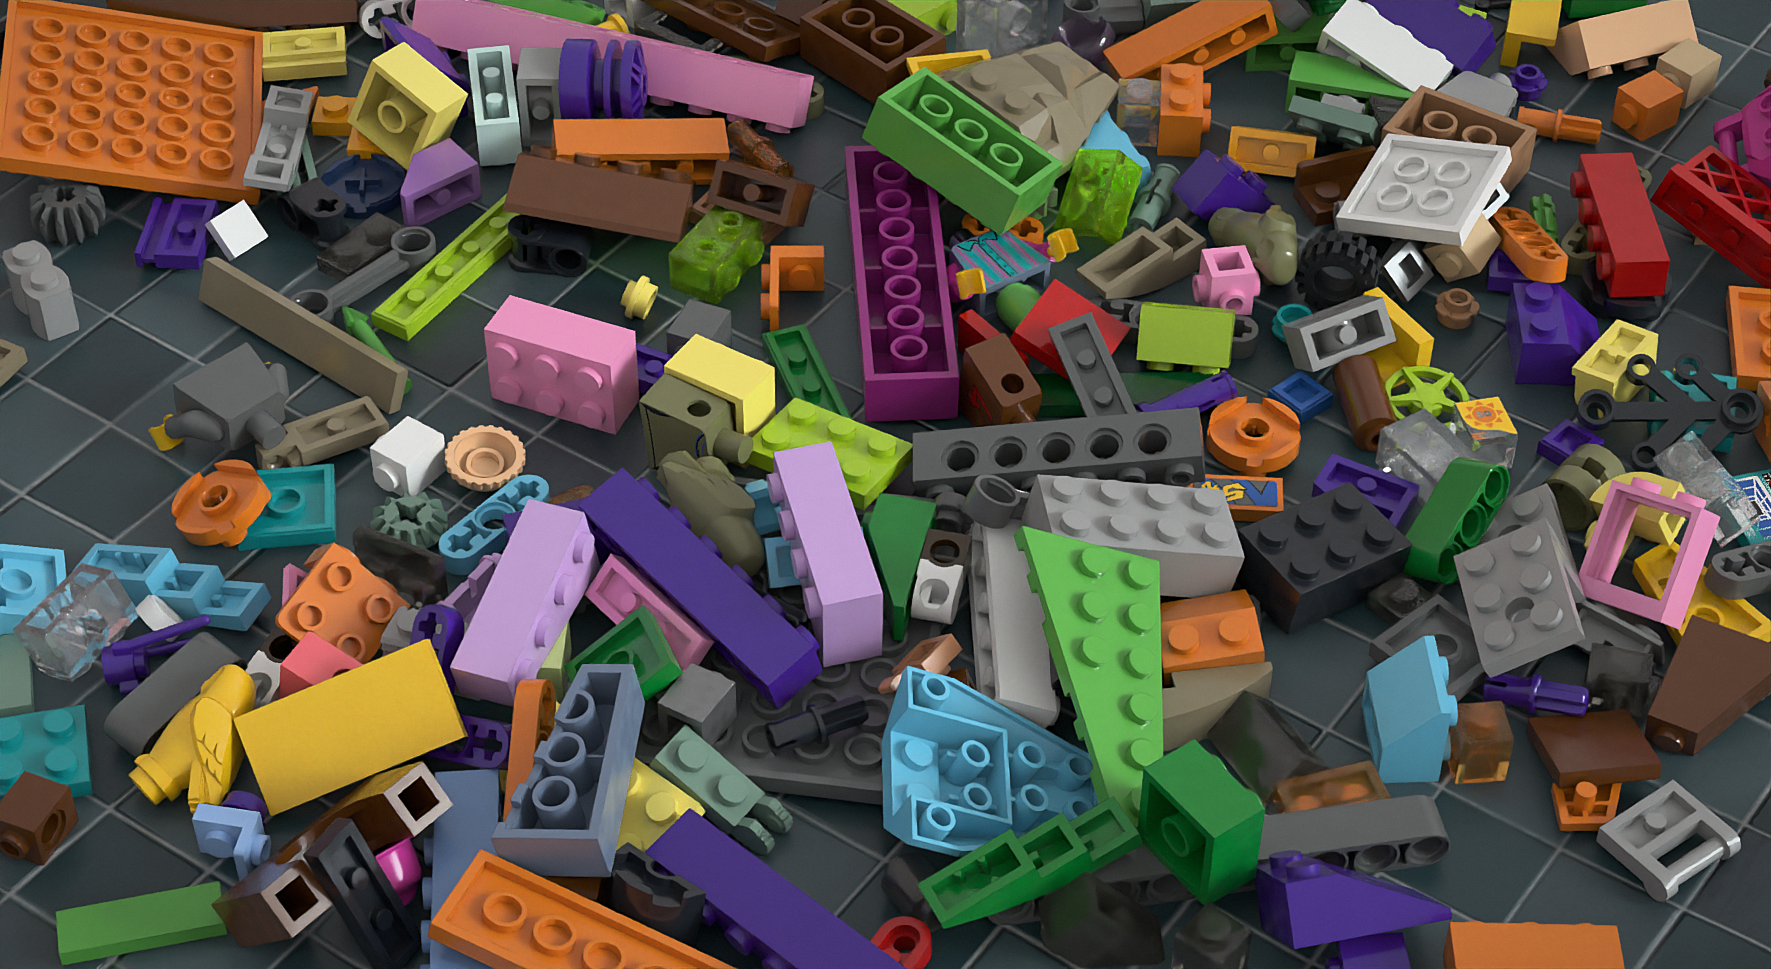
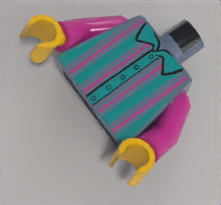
M966 228L956 231L949 242L951 250L949 251V266L946 268L950 302L958 303L962 301L968 310L972 309L983 319L989 321L998 317L996 299L999 293L1009 284L1019 282L1023 285H1029L1042 296L1049 287L1050 264L1062 261L1067 253L1079 250L1072 229L1065 228L1048 235V241L1042 244L1019 239L1009 231L1001 236L993 230L975 236Z

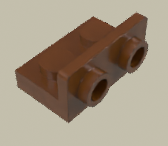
M1374 145L1305 160L1297 164L1293 197L1315 227L1334 223V203L1347 200L1377 151Z

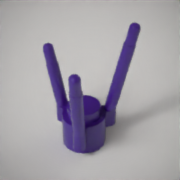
M203 615L130 640L112 642L111 646H104L102 648V668L107 686L120 685L121 695H128L142 683L140 682L141 677L150 675L149 658L175 653L190 641L192 637L150 647L146 646L208 625L211 621L210 617Z

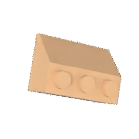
M1668 0L1574 22L1559 28L1555 46L1546 47L1571 76L1587 73L1588 80L1613 74L1612 67L1623 64L1624 71L1648 66L1647 58L1660 57L1687 38L1697 43L1698 39L1688 0Z

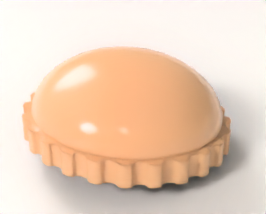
M479 425L476 428L470 427L466 431H460L459 435L453 437V441L448 442V449H445V466H447V472L451 473V478L460 485L474 491H495L501 489L511 480L518 477L519 473H522L523 466L525 465V449H523V443L519 441V437L512 435L511 431H505L502 427L496 428L493 425L487 427Z

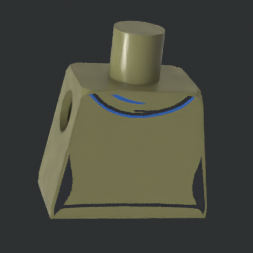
M665 373L639 400L651 470L657 471L660 467L658 464L668 453H675L676 451H687L694 460L705 456H713L720 459L725 466L730 460L743 464L750 457L753 440L750 436L734 431L731 407L725 400Z

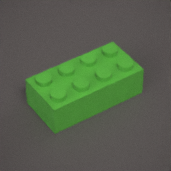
M923 67L878 97L861 137L876 147L881 154L893 159L910 171L915 178L927 183L944 195L950 203L961 207L978 219L984 227L993 230L1000 236L1046 202L1063 166L1060 160L926 67Z

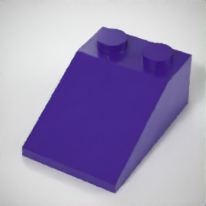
M1288 850L1276 852L1269 855L1270 862L1257 864L1255 885L1261 928L1293 949L1452 919L1451 908L1414 889L1302 856L1301 851Z

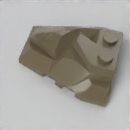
M1053 41L943 70L937 74L947 83L1060 160L1063 166L1057 178L1070 170L1075 161L1077 151L1081 145L1085 146L1092 127L1095 123L1100 122L1117 95L1120 86L1106 73L1099 71L1090 62L1080 57L1060 41Z

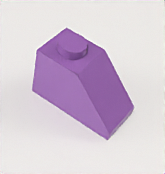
M451 138L413 154L400 191L404 227L421 226L482 197L478 163Z

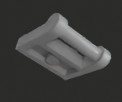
M1671 780L1601 826L1596 842L1642 880L1647 893L1654 900L1661 903L1677 894L1680 884L1717 859H1729L1741 849V842L1737 833L1674 780ZM1696 833L1706 840L1668 867L1663 866L1657 860Z

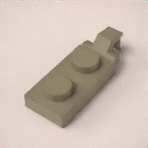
M365 396L284 424L283 427L286 430V434L279 445L272 449H266L260 443L255 445L257 464L261 470L307 466L375 442L379 437L389 432V424L372 399Z

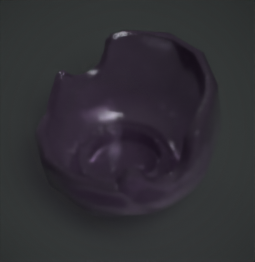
M1080 14L1061 25L1054 32L1049 42H1062L1097 68L1105 62L1103 50L1115 45L1117 38L1112 26L1103 16L1099 17L1100 22H1095L1086 14Z

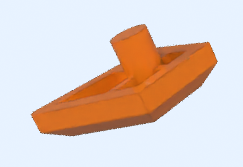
M1584 781L1578 783L1575 788L1564 789L1558 788L1556 783H1553L1551 794L1559 831H1599L1601 826L1615 818L1622 783L1593 785L1590 782Z

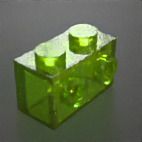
M715 205L669 253L670 288L716 305L728 291L736 288L740 278L749 268L757 265L761 260L764 252V242L761 241V221Z

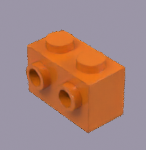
M1187 63L1161 64L1157 155L1199 157L1201 134L1210 133L1211 109H1206L1210 107L1211 83H1203V66Z

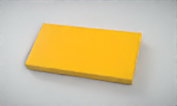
M430 639L417 642L233 718L271 816L281 814L468 737Z

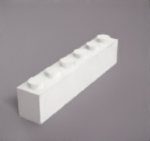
M1010 518L1004 528L993 529L974 521L971 524V528L965 532V535L972 536V566L968 581L977 691L1046 730L1048 726H1053L1058 718L1060 698L1055 696V690H1052L1049 646L1042 627V623L1046 620L1038 593L1031 592L1026 577L1031 571L1025 552L1018 551L1013 536L1023 526L1022 520Z

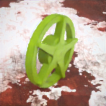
M1404 366L1401 370L1395 372L1385 384L1399 426L1411 433L1422 436L1446 435L1456 431L1463 425L1465 420L1462 418L1455 404L1456 402L1446 398L1443 391L1448 386L1455 392L1460 402L1470 401L1465 387L1454 377L1453 373H1447L1429 366ZM1418 377L1435 379L1437 382L1434 384L1423 383ZM1402 380H1405L1411 388L1409 393L1391 397L1393 387ZM1407 406L1413 415L1422 418V424L1408 419L1396 407ZM1442 411L1458 415L1455 419L1445 424L1430 425L1431 419L1438 417Z

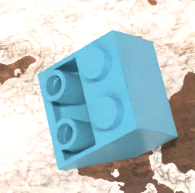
M1434 635L1421 637L1367 671L1361 708L1376 783L1438 782L1442 760L1450 759L1451 741L1448 729L1449 726H1456L1457 701L1455 695L1447 694L1446 687L1449 680L1448 661L1446 656L1438 655Z

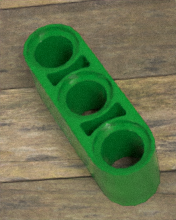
M1457 457L1449 464L1405 536L1413 546L1403 571L1404 575L1444 585H1450L1457 580L1458 573L1453 556L1478 546L1505 501L1510 487V475L1506 467L1465 457Z

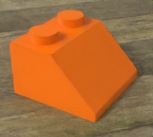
M1246 589L1160 603L1163 689L1170 686L1171 672L1265 662V651L1255 607Z

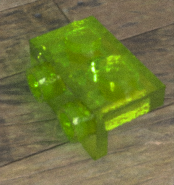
M1078 149L1053 228L1057 231L1071 228L1074 236L1098 237L1109 246H1113L1121 241L1134 196L1140 183L1142 167L1120 150Z

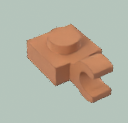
M952 633L922 640L892 670L894 675L885 678L881 682L878 690L881 694H886L898 689L902 672L906 666L946 676L951 670L949 663L963 649Z

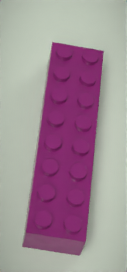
M873 145L845 146V194L865 422L958 418L959 373L937 191L924 181L915 178L910 171L890 157L881 154Z

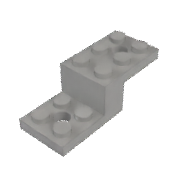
M1545 483L1504 501L1478 546L1453 556L1481 664L1490 678L1585 639L1575 605L1586 600L1554 493L1548 484Z

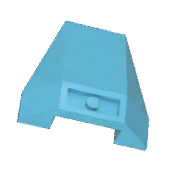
M906 666L901 675L882 739L884 829L908 845L962 857L1009 829L1013 831L1018 839L1061 812L1070 822L1099 804L1089 774L1093 769L1090 755L955 678Z

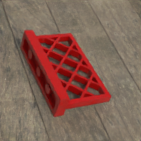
M1711 144L1684 165L1677 163L1670 168L1650 201L1765 289H1771V189ZM1707 162L1722 173L1710 171ZM1716 186L1728 188L1730 194L1718 192ZM1743 191L1749 192L1757 199L1745 197ZM1751 212L1763 214L1765 220L1752 218Z

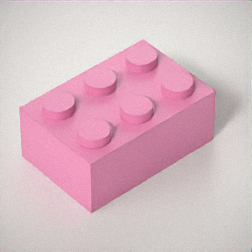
M509 295L484 328L491 398L614 435L619 431L640 400L636 335L633 330Z

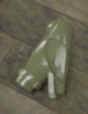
M1271 205L1265 214L1245 212L1239 208L1223 207L1212 215L1208 230L1215 246L1221 248L1245 245L1253 266L1258 271L1263 284L1266 286L1273 284L1282 286L1289 283L1295 277L1299 263L1296 223L1293 216L1282 212L1281 205Z
M687 451L668 453L658 464L660 467L657 470L658 475L656 478L666 489L670 500V507L675 506L682 512L692 527L690 531L695 536L700 538L702 535H706L714 542L723 555L721 560L731 568L737 564L749 577L757 574L766 558L762 540L754 523L756 509L754 500L742 487L735 484L734 476L730 474L728 468L720 459L713 456H705L694 460Z

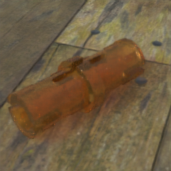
M738 119L728 126L726 130L728 142L733 144L743 154L746 164L788 177L793 176V165L776 151L774 142L766 136H760L746 120Z

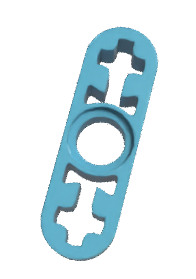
M521 475L514 478L446 531L439 539L438 544L441 565L444 570L454 575L471 574L479 566V560L484 555L499 553L506 548L504 527L492 530L483 527V525L490 520H503L502 515L523 511L528 499L550 504L549 485L546 480L536 475Z

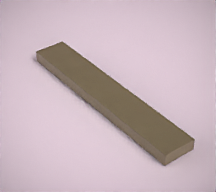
M217 256L205 259L198 300L361 398L365 396L370 397L376 407L384 412L391 414L400 411L408 369Z

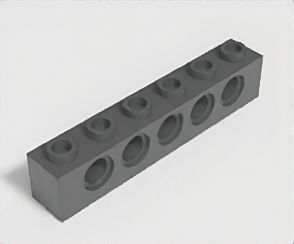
M1199 407L913 433V484L917 497L936 499L939 494L944 492H954L966 497L975 479L983 474L1002 478L1015 489L1031 493L1037 474L1144 484H1163L1179 487L1195 482H1206L1203 431ZM1153 451H1161V452L1158 453V454H1153V455L1148 454V453L1153 452ZM1106 455H1113L1112 457L1107 459H1100L1101 457ZM1064 459V461L1060 463H1052L1056 460ZM1009 464H1017L1013 467H1005ZM969 468L968 470L958 472L960 469Z

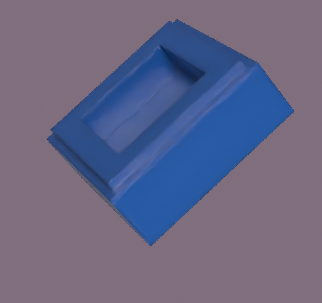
M1300 370L1269 389L1267 398L1276 400L1289 407L1298 417L1301 426L1332 406L1333 393Z

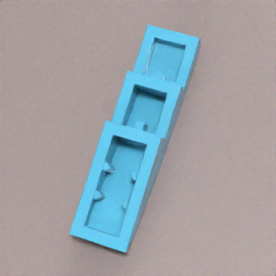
M95 543L69 575L73 583L127 605L137 607L148 595H155L167 603L183 621L208 615L211 621L205 626L247 631L272 599L265 583L227 581L224 579L218 566L179 563L171 548Z

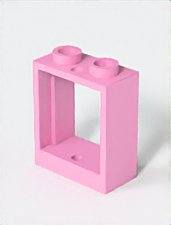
M1633 477L1631 485L1612 480L1578 574L1584 595L1592 600L1600 601L1680 630L1720 516L1705 510L1706 500L1694 495L1677 491L1675 499L1659 495L1662 486L1640 478ZM1639 504L1689 520L1661 601L1610 584Z

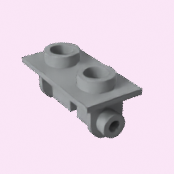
M1583 600L1575 604L1585 639L1571 646L1596 659L1607 644L1612 649L1605 657L1604 664L1635 681L1639 678L1648 681L1653 675L1656 665L1663 666L1665 664L1664 642L1661 641V638L1655 631L1638 623L1632 626L1617 618L1614 610L1600 601L1592 600L1590 603Z

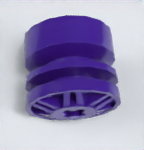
M566 39L563 43L559 64L558 91L561 119H599L601 110H604L605 119H642L644 106L647 101L648 74L641 42L638 40H627L622 50L618 40H610L604 59H601V53L596 40Z

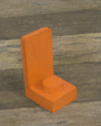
M771 246L770 264H762L761 270L762 290H770V293H761V320H770V332L779 330L780 291H824V246Z

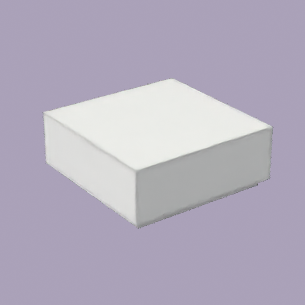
M245 200L205 224L229 261L269 237Z

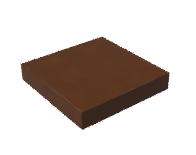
M1627 709L1587 712L1581 717L1557 715L1528 718L1527 735L1560 789L1575 788L1578 783L1584 781L1590 782L1593 785H1605L1660 778L1662 762Z

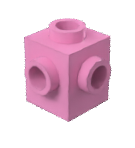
M1245 245L1201 250L1199 275H1194L1192 280L1194 299L1196 302H1202L1203 307L1234 309L1235 315H1252L1254 296H1259L1260 278Z

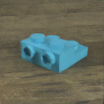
M0 544V635L13 634L15 629L66 633L70 622L64 550Z

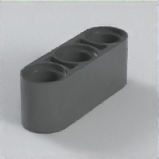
M202 632L197 634L111 710L104 723V733L136 758L143 754H149L174 716L191 699L201 694V686L206 680L210 679L222 666L227 664L237 665L245 671L247 669L246 660L210 633Z

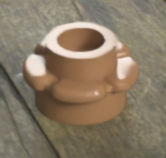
M1460 288L1450 289L1441 293L1437 297V304L1435 305L1439 322L1452 329H1463L1470 326L1474 316H1477L1480 311L1479 303L1474 301V297L1468 291Z

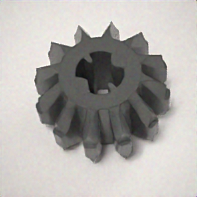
M53 178L52 184L38 185V193L30 196L29 208L32 226L36 230L37 235L44 236L47 243H54L60 240L63 246H66L70 241H77L82 244L84 237L97 236L98 228L105 225L106 213L103 195L100 193L98 186H93L88 182L74 180L59 181Z

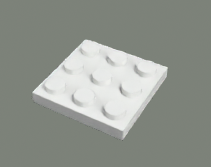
M1388 133L1337 214L1338 228L1340 231L1462 246L1512 161L1510 147Z

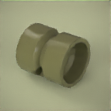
M1587 443L1580 445L1541 484L1547 483L1554 493L1565 530H1583L1597 517L1589 499L1605 482L1625 474V468L1610 450L1598 444Z

